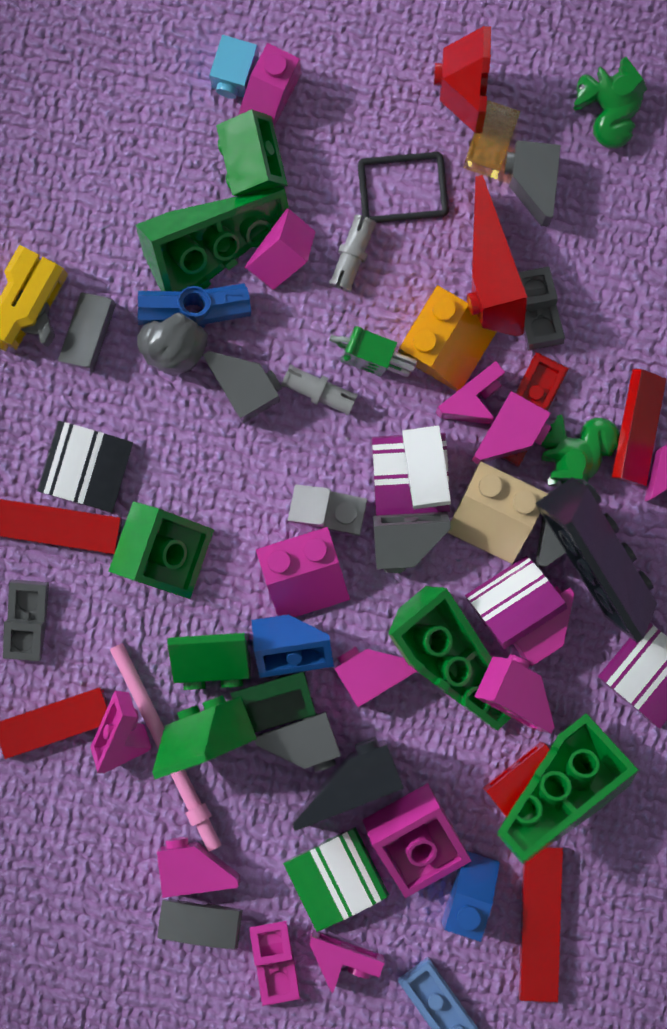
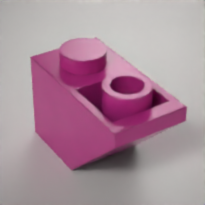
M558 586L554 587L566 602V610L513 643L521 657L527 660L530 666L535 665L564 646L574 599V592L571 587L565 588L562 591Z

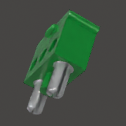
M358 326L354 327L349 338L344 336L338 337L332 334L329 338V341L344 349L340 362L380 377L386 370L408 377L417 365L416 359L394 351L397 342Z

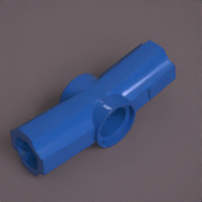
M245 283L206 290L198 286H190L181 292L138 291V325H145L153 321L162 322L175 313L186 315L202 328L209 323L251 317L250 296ZM197 305L202 311L192 313L187 311L185 307Z

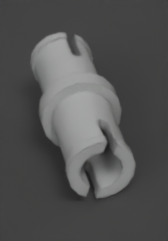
M357 214L354 216V221L345 244H341L338 253L341 255L332 279L329 282L333 287L340 290L343 287V290L347 292L352 290V285L361 262L366 261L368 254L365 251L374 227L377 224L368 217H365L363 220V216Z
M290 364L281 384L282 387H287L311 398V403L316 405L318 402L345 413L347 416L358 395L327 382L329 378L323 375L321 378H318L294 367L292 364Z

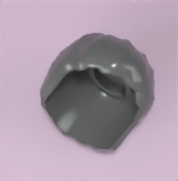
M175 313L162 322L153 321L145 324L137 335L138 350L143 354L148 365L154 366L158 371H162L165 374L177 376L190 372L197 365L207 347L208 333L186 315Z

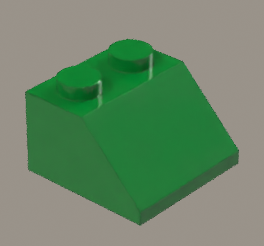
M133 501L108 572L191 599L214 529L165 510Z
M249 633L167 638L173 683H183V690L206 689V681L218 680L221 681V688L243 686V679L251 678Z
M224 695L203 702V711H200L199 706L195 705L177 712L179 720L164 727L152 772L154 778L158 779L207 762L256 740L255 732L241 696L226 701Z

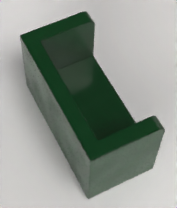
M305 671L231 693L232 699L241 696L254 732L317 715Z

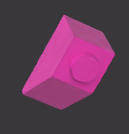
M267 43L250 75L238 115L253 109L272 116L275 127L301 76L300 58Z
M511 391L471 461L476 464L528 451L534 442L541 445L551 428V425L545 423L551 413Z
M356 646L337 657L340 665L334 668L357 707H360L417 672L402 657L370 649H364L359 652Z
M510 654L508 659L493 656L474 697L531 729L552 734L555 726L542 676L528 669L530 663L521 657Z
M188 837L168 839L165 841L166 846L160 847L157 851L162 898L239 888L241 883L240 874L211 851L208 852L207 848L199 842L189 843Z

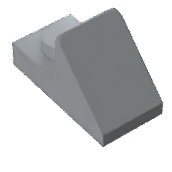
M295 485L288 521L319 528L328 527L329 530L360 536L367 499L332 492L330 488Z

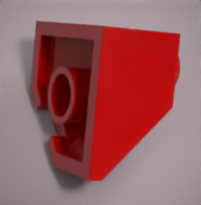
M483 26L444 47L442 63H435L433 85L440 86V102L474 133L481 134L483 133L487 108L486 93L491 60V26Z

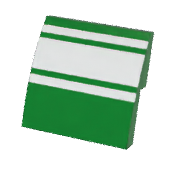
M356 827L329 838L320 845L296 855L283 863L316 932L341 922L389 896Z

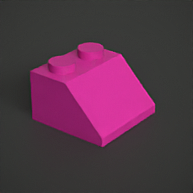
M328 527L256 549L277 616L289 614L293 617H298L350 600Z
M428 783L362 820L373 848L405 898L471 862L466 849Z

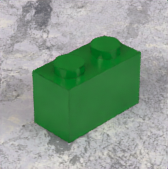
M251 109L216 125L219 136L218 148L223 155L227 171L226 182L233 196L288 186L272 116Z

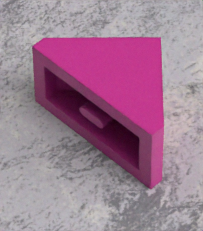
M286 209L244 268L271 290H274L308 262L316 231L290 209Z

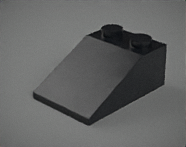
M376 736L356 743V751L350 753L294 815L292 822L294 831L404 789L386 741L378 742Z

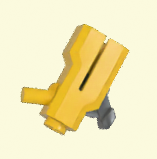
M21 245L16 249L4 271L8 283L0 295V350L6 352L8 347L17 350L26 333L34 336L39 335L40 342L44 347H48L53 342L55 333L48 314L51 305L68 276L65 269L43 256L40 260L39 254Z

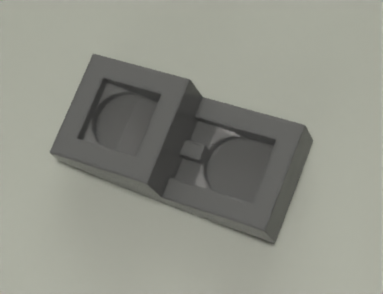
M550 267L518 272L527 295L524 337L528 351L564 344L565 336L557 309L558 297Z
M13 579L9 582L8 617L4 622L3 635L4 659L41 660L46 628L49 582Z
M170 898L164 899L161 904L157 938L199 946L237 949L243 910L210 903L200 905Z

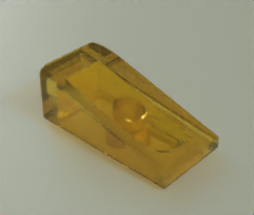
M487 100L483 133H474L463 168L497 179L521 111Z

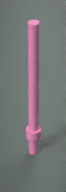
M121 643L111 648L110 652L159 749L164 731L163 723L124 644ZM186 770L172 773L171 776L188 809L185 814L191 826L196 825L208 852L220 847L222 844L209 819L212 815L206 803H201Z

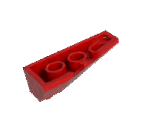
M479 175L475 177L472 292L467 293V302L471 315L478 314L482 328L518 337L524 335L527 295L484 177Z

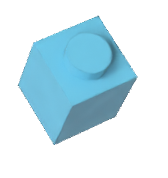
M222 35L209 74L212 89H215L219 95L226 98L244 97L250 75L259 60L257 45Z

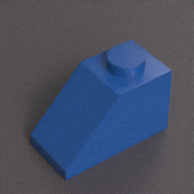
M289 614L251 620L254 654L259 678L334 667L329 634Z
M467 851L471 862L457 869L441 923L446 931L481 942L493 905L500 861Z

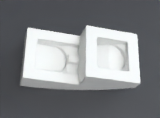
M439 425L402 430L413 510L450 505V492Z

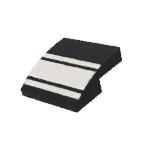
M57 421L37 492L113 513L133 442L81 426Z

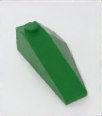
M280 186L170 211L135 226L145 260L160 291L181 292L190 286L206 289L211 285L210 280L225 268L230 270L237 265L236 259L250 248H258L284 211L289 209L285 188Z
M425 586L398 609L388 635L408 665L493 730L498 731L511 717L474 697L492 657L448 589Z
M586 713L557 736L529 784L498 830L497 835L517 859L524 864L598 812L627 789L635 778L638 769Z

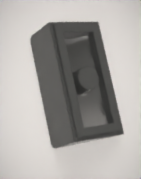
M80 293L58 362L94 372L116 306L113 299Z

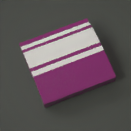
M441 433L449 485L446 434ZM403 436L372 437L376 516L450 512V505L413 510Z
M527 555L465 595L467 601L484 625L488 626L503 649H506L567 609L564 599Z
M649 623L644 639L636 643L629 638L598 675V678L621 699L633 706L652 725L660 729L667 721V636Z

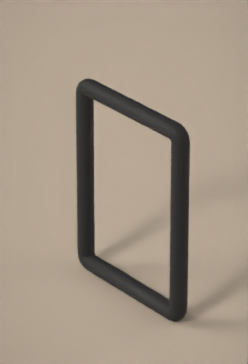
M440 152L363 158L358 162L363 220L365 217H368L376 223L438 218L448 214L449 205L444 157ZM437 159L442 210L379 216L369 215L365 165Z

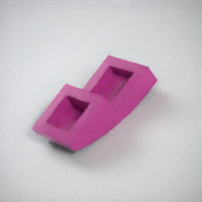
M287 921L249 927L262 1006L300 1000Z

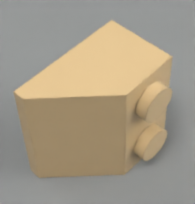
M480 462L450 521L451 529L447 533L513 564L540 514L535 503L548 495V493L486 463Z

